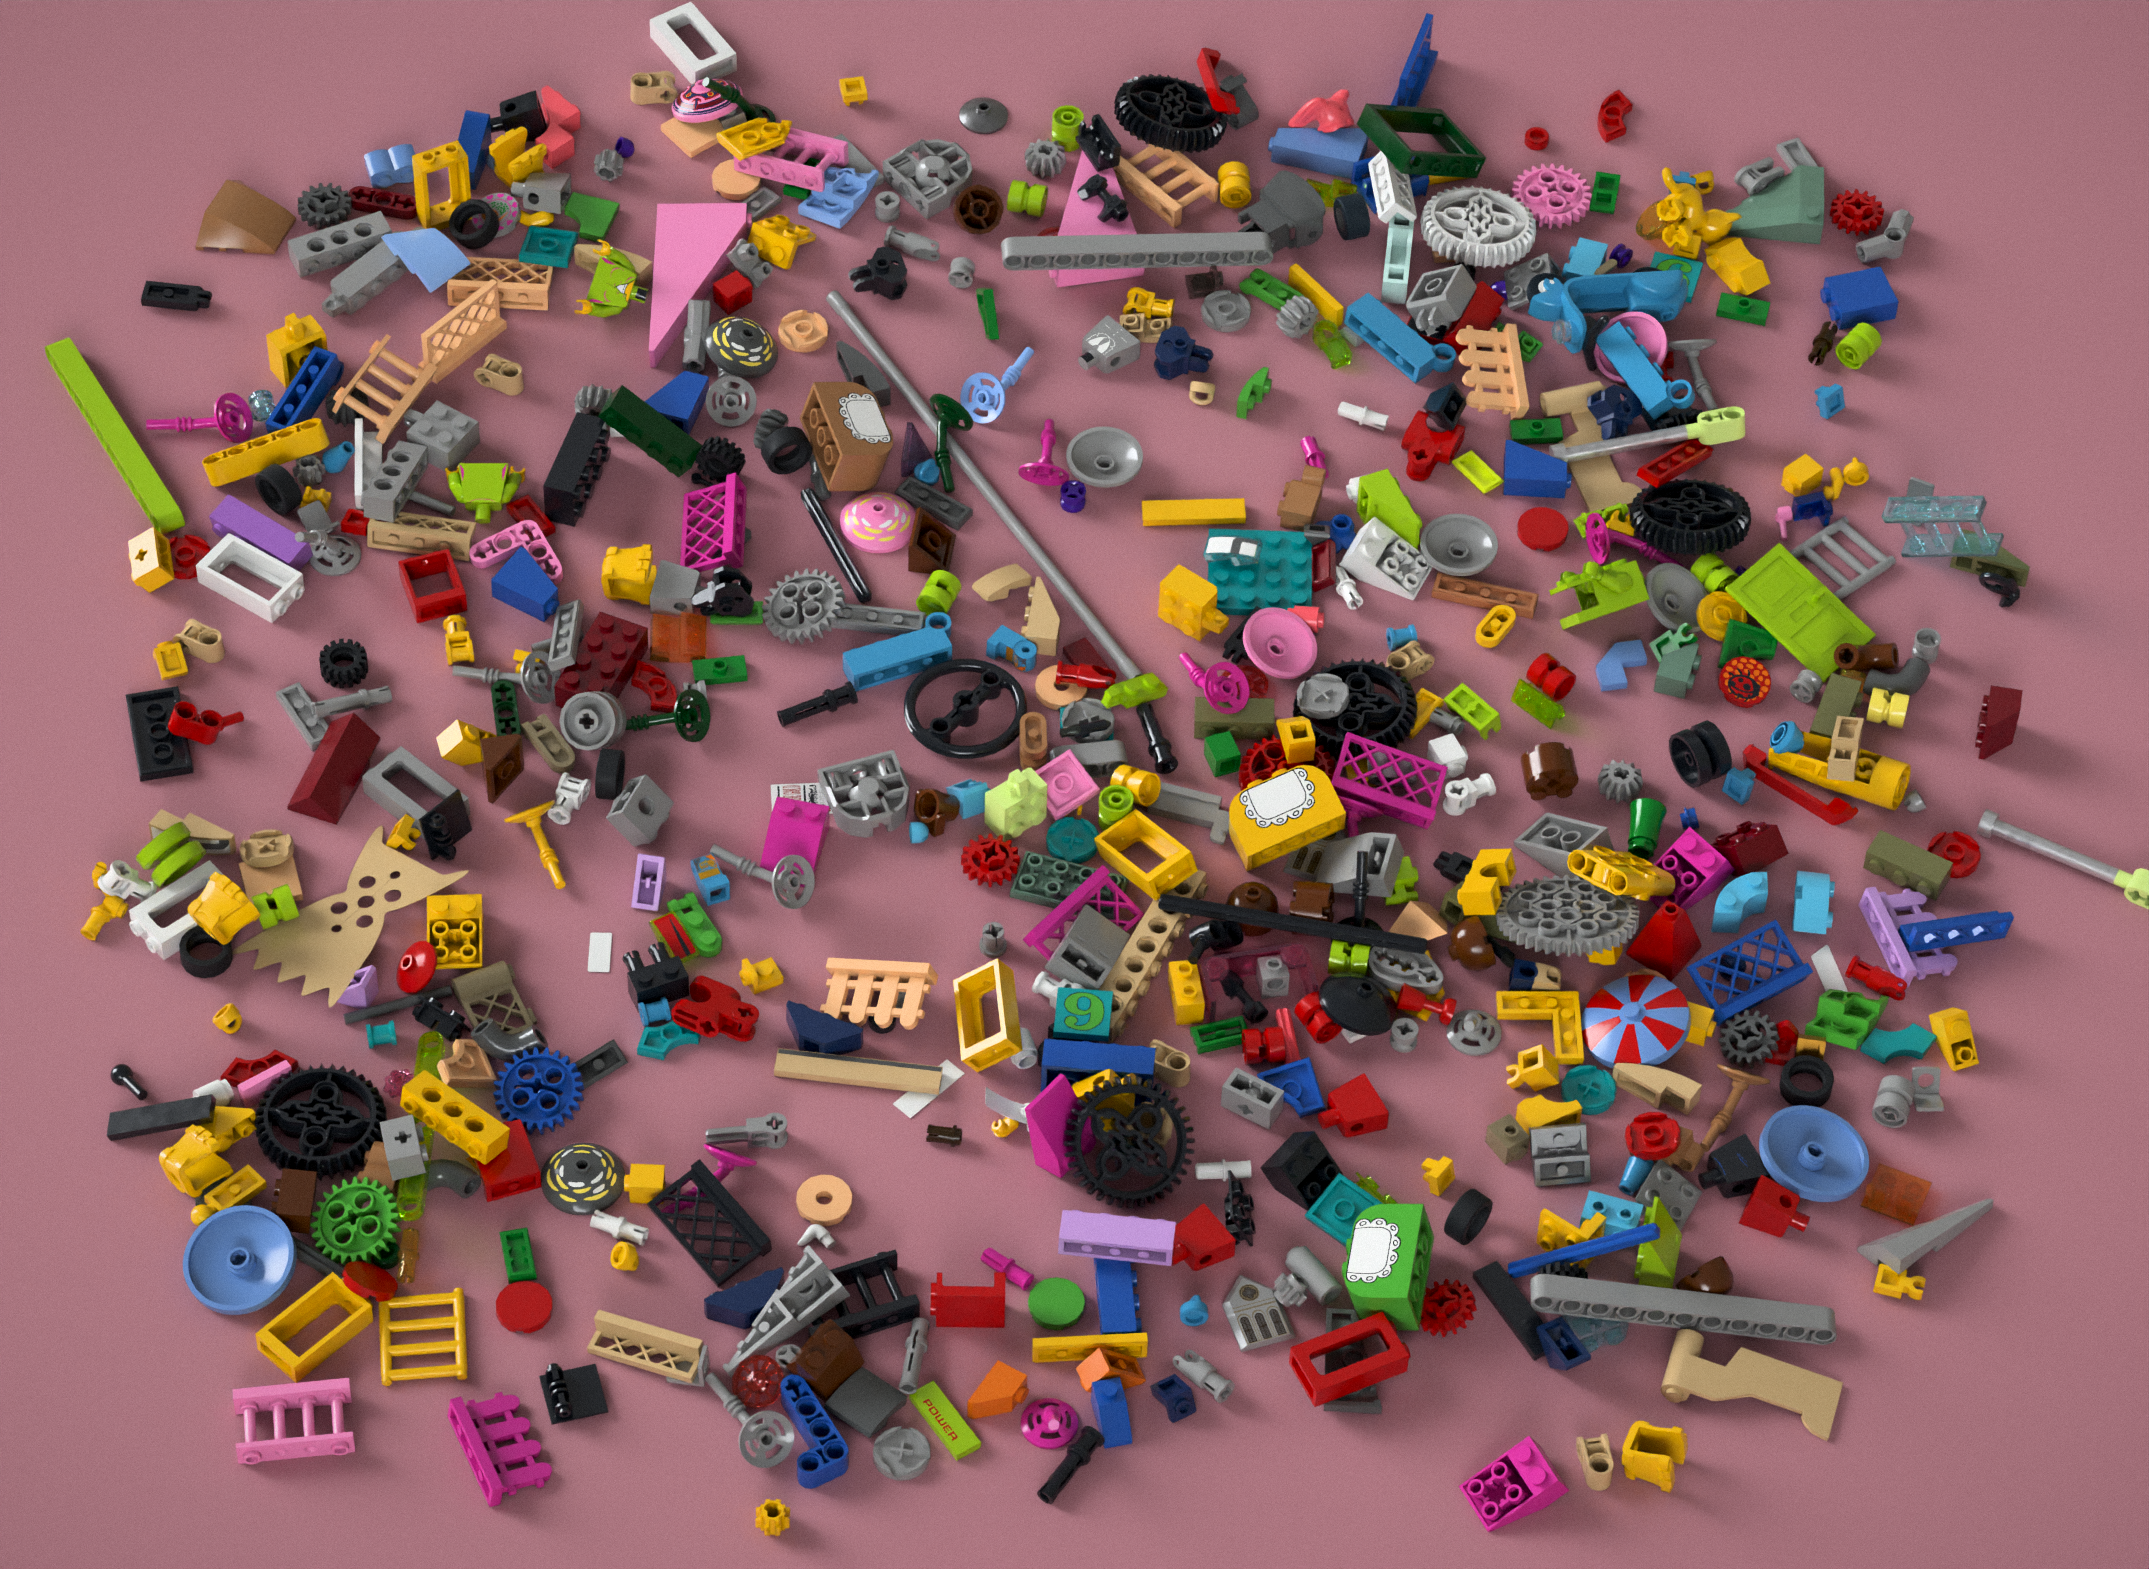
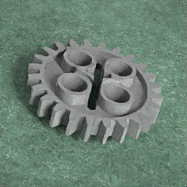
M806 568L803 575H800L796 570L793 578L785 575L786 581L784 583L777 581L778 588L769 589L772 596L764 598L767 604L762 606L764 611L762 616L768 630L772 632L774 637L779 636L782 642L788 638L790 644H793L796 639L799 640L800 644H803L805 638H809L813 642L814 635L823 638L822 631L827 630L831 632V623L839 624L836 616H843L844 613L841 608L846 607L844 601L846 596L840 582H837L834 575L829 577L827 571L820 574L818 569H815L810 574L808 568Z

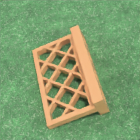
M466 257L471 263L468 265L471 268L465 271L462 270L451 279H448L447 294L449 306H458L493 279L498 282L499 308L548 310L554 266L519 262L518 259ZM495 267L496 269L488 272L485 268ZM513 268L521 269L516 273L510 271ZM536 270H547L541 274L535 272ZM477 272L482 275L476 279L471 276ZM501 274H504V275L507 276L506 278H504V279H502V280H499V279L497 278V276H499V275H501ZM526 275H529L530 277H532L531 279H529V280H527V281H524L523 279H521L522 277H524V276H526Z
M491 279L421 334L423 361L418 364V369L424 370L429 362L437 366L438 368L432 378V381L436 384L507 328V322L500 317L498 282Z

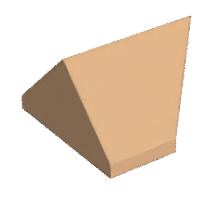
M1410 900L1389 932L1425 938L1428 941L1448 934L1447 920L1440 916L1439 912L1429 903Z

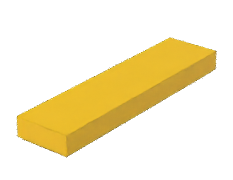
M1244 498L1142 501L1141 505L1143 526L1246 524Z
M1147 1333L1032 1338V1362L1085 1360L1098 1348L1135 1358L1147 1357Z

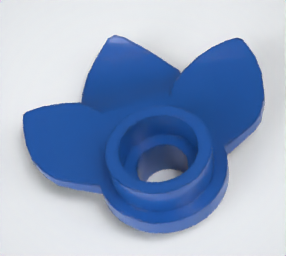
M1338 514L1331 521H1319L1314 524L1330 527L1329 539L1336 543V554L1342 548L1348 550L1356 537L1354 523L1345 514Z

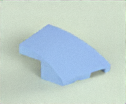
M828 167L824 172L825 189L823 192L812 190V194L798 205V214L839 229L842 228L867 198L879 176V171L871 170L870 174L856 173L855 168L840 169Z
M436 228L385 234L381 237L394 256L398 254L412 275L416 273L430 293L471 264L461 250Z

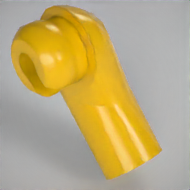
M521 210V218L517 222L527 227H546L554 221V214L544 211L529 214Z
M1837 467L1832 468L1829 472L1832 482L1831 486L1823 487L1824 492H1822V496L1825 500H1836L1839 498L1843 488L1844 477L1841 469Z
M1005 1117L1003 1120L998 1119L999 1123L994 1121L991 1129L995 1136L1003 1138L1016 1130L1019 1122Z

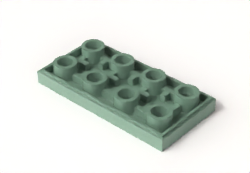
M1026 851L1011 887L1010 897L1055 909L1097 869ZM1110 872L1108 876L1125 893L1129 880L1123 875ZM1105 885L1100 889V900L1113 901V893ZM1089 905L1095 910V905ZM1100 906L1101 915L1107 919L1114 920L1113 907Z

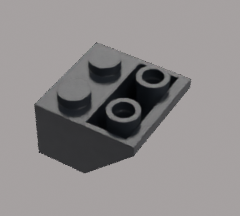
M1315 1131L1294 1132L1260 1167L1276 1191L1305 1210H1309L1338 1173L1344 1175Z

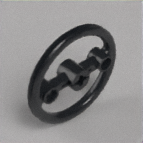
M976 659L948 660L926 669L911 683L904 700L905 721L911 734L917 741L935 753L958 759L981 758L1006 748L1019 736L1020 719L1027 713L1025 692L1019 682L1001 667ZM975 672L982 674L980 684L973 691L962 690L953 696L952 710L944 718L938 717L933 719L928 729L922 727L916 715V702L926 685L950 673ZM1003 688L1009 690L1015 701L1016 713L1013 722L1003 734L989 742L978 745L960 746L949 744L951 733L958 726L969 727L976 724L979 717V707L987 699L993 700L998 698Z

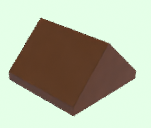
M921 507L916 510L908 547V571L932 574L936 570L949 572L956 535Z
M519 734L480 739L483 777L488 802L492 804L524 770L522 736Z

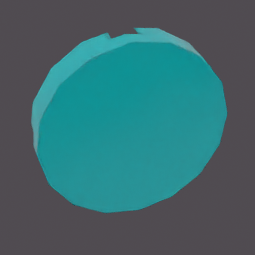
M1065 817L1055 821L1049 827L1046 835V848L1053 858L1080 864L1089 861L1095 856L1098 849L1094 838L1099 833L1096 827L1086 819L1081 818V820L1074 819V817Z
M1579 1065L1570 1069L1561 1084L1562 1100L1564 1102L1577 1100L1582 1106V1114L1597 1115L1607 1111L1614 1103L1617 1091L1615 1080L1610 1073L1604 1069L1601 1071L1597 1069V1066Z

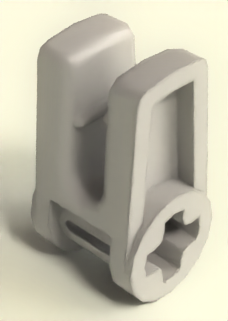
M1767 157L1749 166L1742 167L1735 175L1734 182L1738 186H1743L1747 189L1748 195L1751 196L1754 193L1761 192L1767 188V185L1778 178L1783 177L1785 170L1780 166L1773 168V159Z

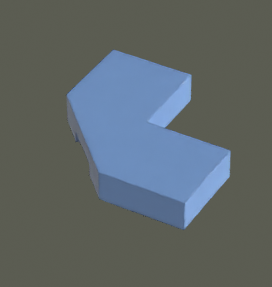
M1641 640L1615 643L1596 665L1595 672L1601 692L1626 689L1628 682L1624 668L1647 664V657Z

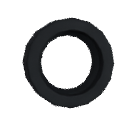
M471 199L455 208L450 216L449 228L452 235L462 246L468 249H478L486 246L494 239L498 232L499 219L486 202L480 199ZM477 214L486 215L485 222L478 231L469 235L462 233L463 226L469 218Z
M784 427L771 433L764 440L761 446V455L771 472L778 475L789 474L799 470L809 461L812 455V446L802 429ZM797 445L791 452L782 456H776L784 448Z
M271 464L256 475L255 484L263 501L275 513L285 515L301 504L302 493L292 475L282 466Z
M604 748L600 751L595 776L596 798L615 800L621 794L625 774L624 751Z
M200 926L192 928L185 933L179 944L181 964L186 972L195 977H216L230 967L233 959L231 941L223 945L207 934ZM203 943H213L222 947V952L210 960H199L190 956V951Z
M1804 1055L1792 1058L1783 1067L1779 1084L1781 1095L1793 1106H1823L1829 1100L1834 1082L1833 1071L1826 1062L1814 1056ZM1807 1073L1820 1079L1823 1086L1819 1090L1807 1092L1795 1087L1790 1079L1796 1074Z
M1469 1189L1458 1199L1447 1217L1444 1226L1445 1234L1462 1245L1470 1243L1480 1233L1490 1216L1493 1206L1491 1199L1475 1189Z

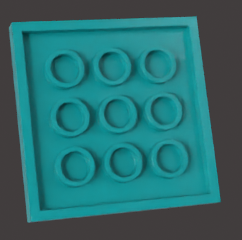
M1209 528L1208 543L1209 539L1213 537H1236L1258 542L1254 556L1225 552L1208 553V582L1217 586V609L1223 614L1248 616L1256 606L1262 609L1275 607L1285 610L1294 608V606L1312 607V544L1304 537V532Z

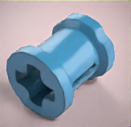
M1413 624L1408 625V628L1393 630L1390 627L1386 630V639L1390 651H1394L1397 647H1404L1413 640L1418 642L1417 632Z
M661 997L660 1001L648 1004L638 1003L639 1014L644 1027H647L651 1022L664 1019L671 1021L670 1008L666 997Z

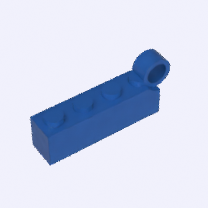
M314 346L266 421L268 434L312 419L331 387L337 385L343 375L344 363L338 360L337 354Z
M1094 1258L1101 1335L1142 1333L1141 1318H1136L1135 1311H1139V1294H1133V1287H1137L1136 1270H1131V1264L1135 1262Z

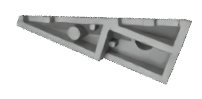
M1990 1198L1866 1243L1859 1246L1857 1252L1876 1266L1883 1262L1897 1274H1901L1931 1249L1937 1252L1993 1208L1994 1200Z
M809 1245L803 1250L804 1256L797 1266H792L789 1270V1277L780 1290H775L752 1323L753 1329L745 1341L741 1340L737 1345L738 1351L731 1361L722 1366L731 1378L850 1296L848 1291Z

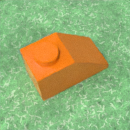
M1098 1348L1076 1367L1080 1377V1384L1088 1392H1091L1092 1382L1120 1377L1123 1390L1143 1384L1146 1381L1135 1357L1103 1348Z
M997 1360L967 1401V1417L977 1419L1012 1412L1018 1403L1022 1404L1029 1393L1027 1375Z

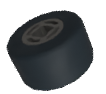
M1355 193L1337 197L1334 201L1333 210L1335 223L1342 239L1352 240L1368 236L1370 232V217L1366 202L1361 194Z

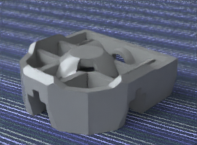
M921 139L883 161L884 180L925 219L950 207L951 197L955 196V194L958 196L964 189L972 186L970 155L956 142L950 143L940 139ZM913 151L915 153L918 152L919 160L912 154ZM929 173H937L938 177H929ZM945 180L949 183L948 186L944 184Z
M894 750L817 770L818 781L829 808L833 812L837 827L847 834L867 838L873 836V828L879 827V823H883L887 831L890 832L894 831L906 820L909 808L910 786ZM857 771H862L856 775H853ZM876 807L877 811L881 809V813L870 815L872 808Z

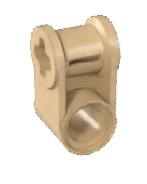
M669 71L635 73L631 77V101L637 105L672 103L678 95L677 89L674 87V74Z
M488 354L483 366L477 368L474 372V377L478 383L484 387H490L503 392L506 395H518L524 389L522 367L520 364L501 358L496 354Z
M189 619L185 623L186 627L184 630L173 637V643L180 642L183 653L191 654L207 663H217L225 656L220 631L208 627L195 619Z
M1413 640L1397 651L1390 653L1387 657L1386 667L1392 665L1394 671L1400 670L1402 676H1406V679L1410 681L1418 675L1426 673L1434 664L1435 658L1431 654H1426L1420 648V644Z
M1160 1040L1151 1041L1149 1047L1156 1048L1154 1077L1168 1083L1172 1087L1186 1086L1190 1081L1189 1056Z
M1601 1434L1600 1437L1583 1439L1582 1436L1577 1437V1455L1582 1465L1586 1484L1596 1491L1607 1489L1611 1484L1614 1467L1607 1434Z

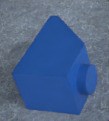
M1120 1377L1092 1382L1091 1404L1099 1432L1105 1439L1104 1449L1132 1444L1127 1401Z

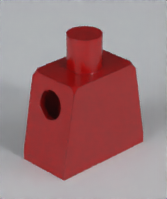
M1363 1073L1328 1094L1327 1111L1318 1114V1121L1323 1129L1337 1125L1341 1134L1348 1138L1387 1129L1389 1112L1366 1074Z
M1761 1175L1745 1205L1739 1224L1777 1237H1783L1788 1226L1804 1232L1810 1216L1796 1211L1800 1201L1799 1195Z
M1204 1203L1176 1225L1171 1266L1184 1260L1193 1271H1198L1235 1256L1236 1239Z

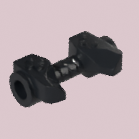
M1096 174L1089 178L1077 191L1082 201L1098 195L1105 203L1097 217L1100 221L1106 222L1111 218L1118 222L1125 220L1129 215L1126 207L1127 202L1120 199L1116 194L1113 196L1109 194L1106 190L1108 184L1105 177Z
M1230 969L1220 976L1219 982L1225 995L1230 1000L1236 996L1244 1005L1241 1010L1242 1014L1251 1025L1259 1023L1267 1017L1268 1010L1260 1001L1255 1002L1243 988L1244 981L1236 972Z

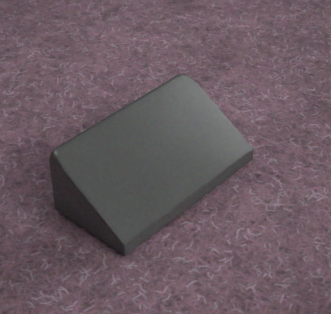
M613 1039L575 1063L578 1068L577 1072H580L583 1078L580 1082H583L586 1089L628 1062Z

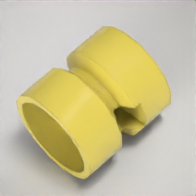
M1873 688L1866 721L1879 724L1886 721L1888 726L1902 729L1910 695L1896 692L1893 695H1889L1887 690Z

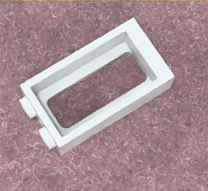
M692 2L678 6L673 10L650 19V37L691 84L706 77L720 79L737 71L736 52ZM691 24L716 55L705 60H699L674 30Z
M230 533L196 565L197 578L200 584L270 623H273L279 616L284 615L287 608L295 600H298L305 591L303 574ZM229 564H235L280 590L268 601L220 573Z
M210 860L129 910L131 919L129 926L132 932L137 937L141 936L145 940L148 949L152 953H157L163 960L178 952L182 936L190 929L199 925L192 919L189 913L166 928H160L152 919L205 887L210 880L209 877L215 871L222 874Z

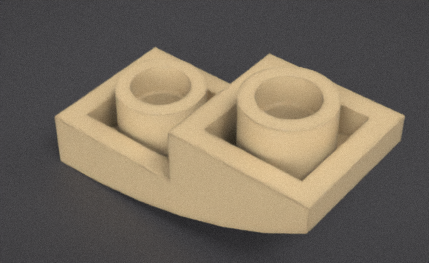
M1145 313L1120 315L1119 324L1140 342L1158 343L1161 333L1173 327L1171 318L1147 320Z
M1016 563L999 568L983 576L973 583L972 589L982 599L992 602L1007 598L1010 589L1030 586L1032 576Z

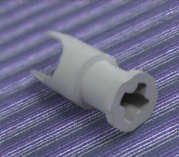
M893 225L889 226L885 234L884 246H894L903 249L904 253L933 262L939 260L940 254L937 252L939 249L938 242L913 232L906 233L897 230L896 226Z
M1193 1350L1185 1352L1186 1360L1180 1355L1173 1357L1174 1366L1199 1388H1205L1214 1395V1399L1218 1403L1224 1402L1232 1394L1235 1388L1234 1382L1223 1378L1217 1373V1368Z

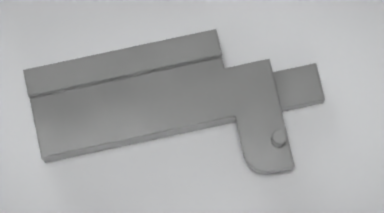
M1161 782V790L1157 800L1148 806V814L1210 828V839L1214 843L1224 845L1229 833V812L1220 810L1222 806L1221 796Z

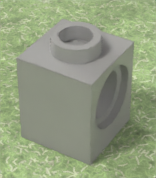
M1284 954L1257 958L1256 981L1261 999L1287 996L1290 975Z

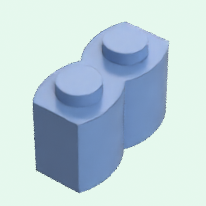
M401 144L389 150H375L364 155L365 167L372 188H387L395 183H410L414 181L412 155H415L412 144Z

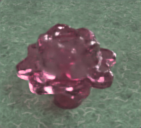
M408 1069L401 1071L393 1070L389 1076L384 1078L386 1083L383 1088L384 1092L389 1093L391 1098L401 1097L402 1087L412 1080L415 1075L410 1074Z

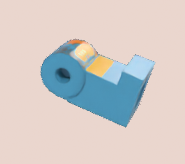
M1001 625L987 640L986 656L993 660L1000 656L1013 663L1017 670L1027 672L1031 671L1036 665L1037 648L1035 644L1025 637Z
M709 854L690 860L696 884L707 906L729 900L730 882L726 875L722 874L714 855ZM721 889L719 895L710 896L711 891Z

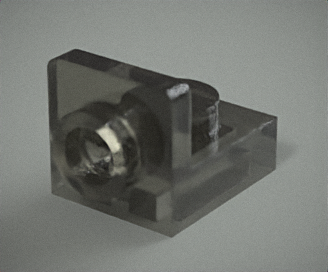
M1211 264L1210 271L1207 273L1185 275V285L1189 299L1206 298L1207 295L1219 291V287L1223 286L1222 271H1218L1216 265Z

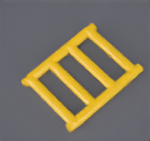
M455 1288L451 1293L394 1297L389 1301L378 1303L382 1385L390 1386L392 1381L457 1376L459 1380L467 1379L465 1300L462 1288ZM453 1304L454 1316L390 1321V1309ZM454 1328L455 1340L391 1345V1333ZM455 1352L456 1365L392 1370V1357Z

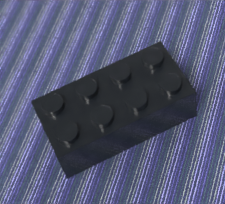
M576 413L543 485L545 515L552 522L575 527L579 517L582 518L584 516L587 499H591L593 496L594 483L596 480H600L603 463L608 462L611 454V448L608 447L610 430H607L606 422L599 417Z

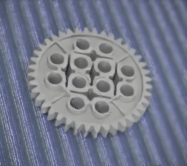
M1554 875L1553 879H1549L1546 876H1543V880L1533 878V883L1525 880L1524 885L1516 884L1515 888H1509L1508 892H1503L1502 902L1496 912V920L1499 930L1503 931L1504 936H1509L1510 941L1517 940L1516 945L1525 944V949L1535 947V952L1545 950L1547 955L1553 951L1556 956L1565 953L1570 957L1572 953L1582 956V952L1592 955V951L1601 954L1603 953V948L1611 951L1612 946L1619 948L1620 943H1627V939H1632L1633 934H1636L1639 927L1638 905H1635L1636 901L1631 900V896L1612 894L1585 879L1580 880L1577 875L1573 879H1570L1568 875H1564L1563 878Z

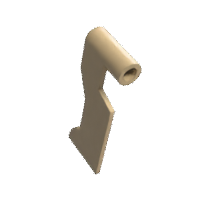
M1600 381L1540 394V407L1545 418L1569 413L1577 430L1576 433L1558 442V444L1563 443L1566 448L1603 441L1601 426L1597 425L1596 418L1587 407V398L1599 390L1607 389ZM1609 455L1568 463L1569 471L1589 512L1599 509L1604 511L1606 507L1614 506L1619 502L1630 507L1631 503H1633V498L1637 496V493L1642 492V489L1635 484L1621 481Z
M1691 1329L1677 1331L1660 1389L1662 1395L1668 1401L1674 1403L1685 1401L1690 1393L1711 1401L1753 1397L1801 1414L1804 1426L1815 1436L1828 1441L1843 1382L1743 1347L1737 1351L1726 1366H1722L1699 1358L1704 1343V1338L1700 1333Z

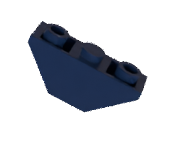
M788 1000L786 1004V1021L800 1051L842 1055L863 1047V1028L858 1027L854 1023H847L836 1019L828 1013H821L810 1009L804 1004H797Z
M783 1268L765 1271L756 1278L741 1281L734 1287L714 1292L704 1298L706 1318L741 1329L752 1327V1323L775 1290H780L784 1285Z

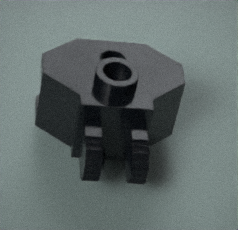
M888 246L877 248L872 259L867 260V265L852 268L848 274L850 280L855 281L853 288L858 293L872 290L874 295L880 294L890 300L902 298L907 289V282L905 280L907 268L900 252Z
M722 566L714 570L712 581L707 583L708 588L695 594L691 599L692 605L700 608V613L708 617L719 613L722 617L725 615L745 617L752 614L754 599L750 596L752 582L739 569ZM740 580V582L734 583L733 581Z

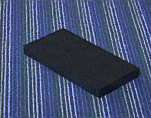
M178 686L126 694L140 782L194 773L188 738L176 736L168 729V722L176 703L181 702Z

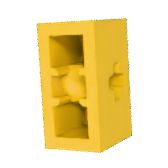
M152 527L128 541L130 551L128 556L132 566L131 577L137 586H141L150 593L174 579L168 538Z
M1188 960L1169 962L1168 986L1176 1025L1203 1023L1205 1002L1197 964H1191Z

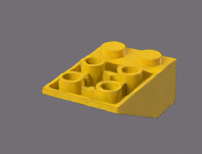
M482 894L427 896V942L431 943L436 949V969L482 968L484 938Z

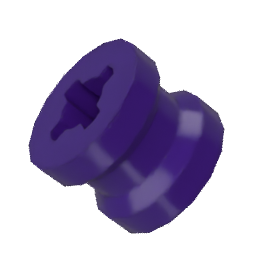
M1076 480L1065 482L1060 489V506L1066 512H1080L1086 505V487L1083 483Z

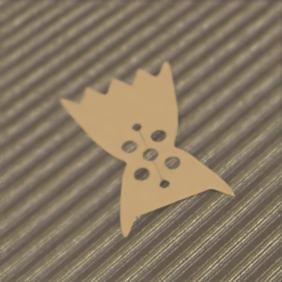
M381 825L370 836L359 855L348 879L345 892L324 898L298 910L300 917L287 922L281 920L278 922V925L266 929L234 949L232 954L258 949L259 953L253 968L254 970L281 962L282 966L278 983L305 975L302 996L324 988H330L328 998L330 1008L342 996L351 979L355 977V971L361 968L371 953L381 933L384 917L388 911L406 907L442 890L464 877L469 870L442 875L383 844V826ZM393 872L400 873V876L396 879L390 877ZM371 876L375 878L376 882L372 887L361 888L359 886V881L363 877ZM390 890L401 892L400 899L394 902H388L384 897ZM364 896H372L375 901L372 906L361 908L358 906V900ZM337 902H345L348 908L344 913L335 914L331 912L332 905ZM364 915L371 916L373 923L365 928L357 926L358 918ZM335 925L342 927L339 932H333L331 929Z

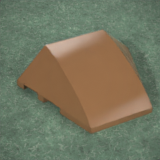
M227 179L204 212L195 247L196 250H204V247H214L224 252L228 248L242 249L243 253L275 254L295 224L296 217L281 205L258 193L242 181Z

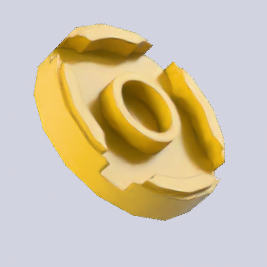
M1715 591L1706 595L1699 602L1696 610V618L1701 630L1717 641L1724 640L1729 619L1746 624L1748 621L1746 610L1727 592Z

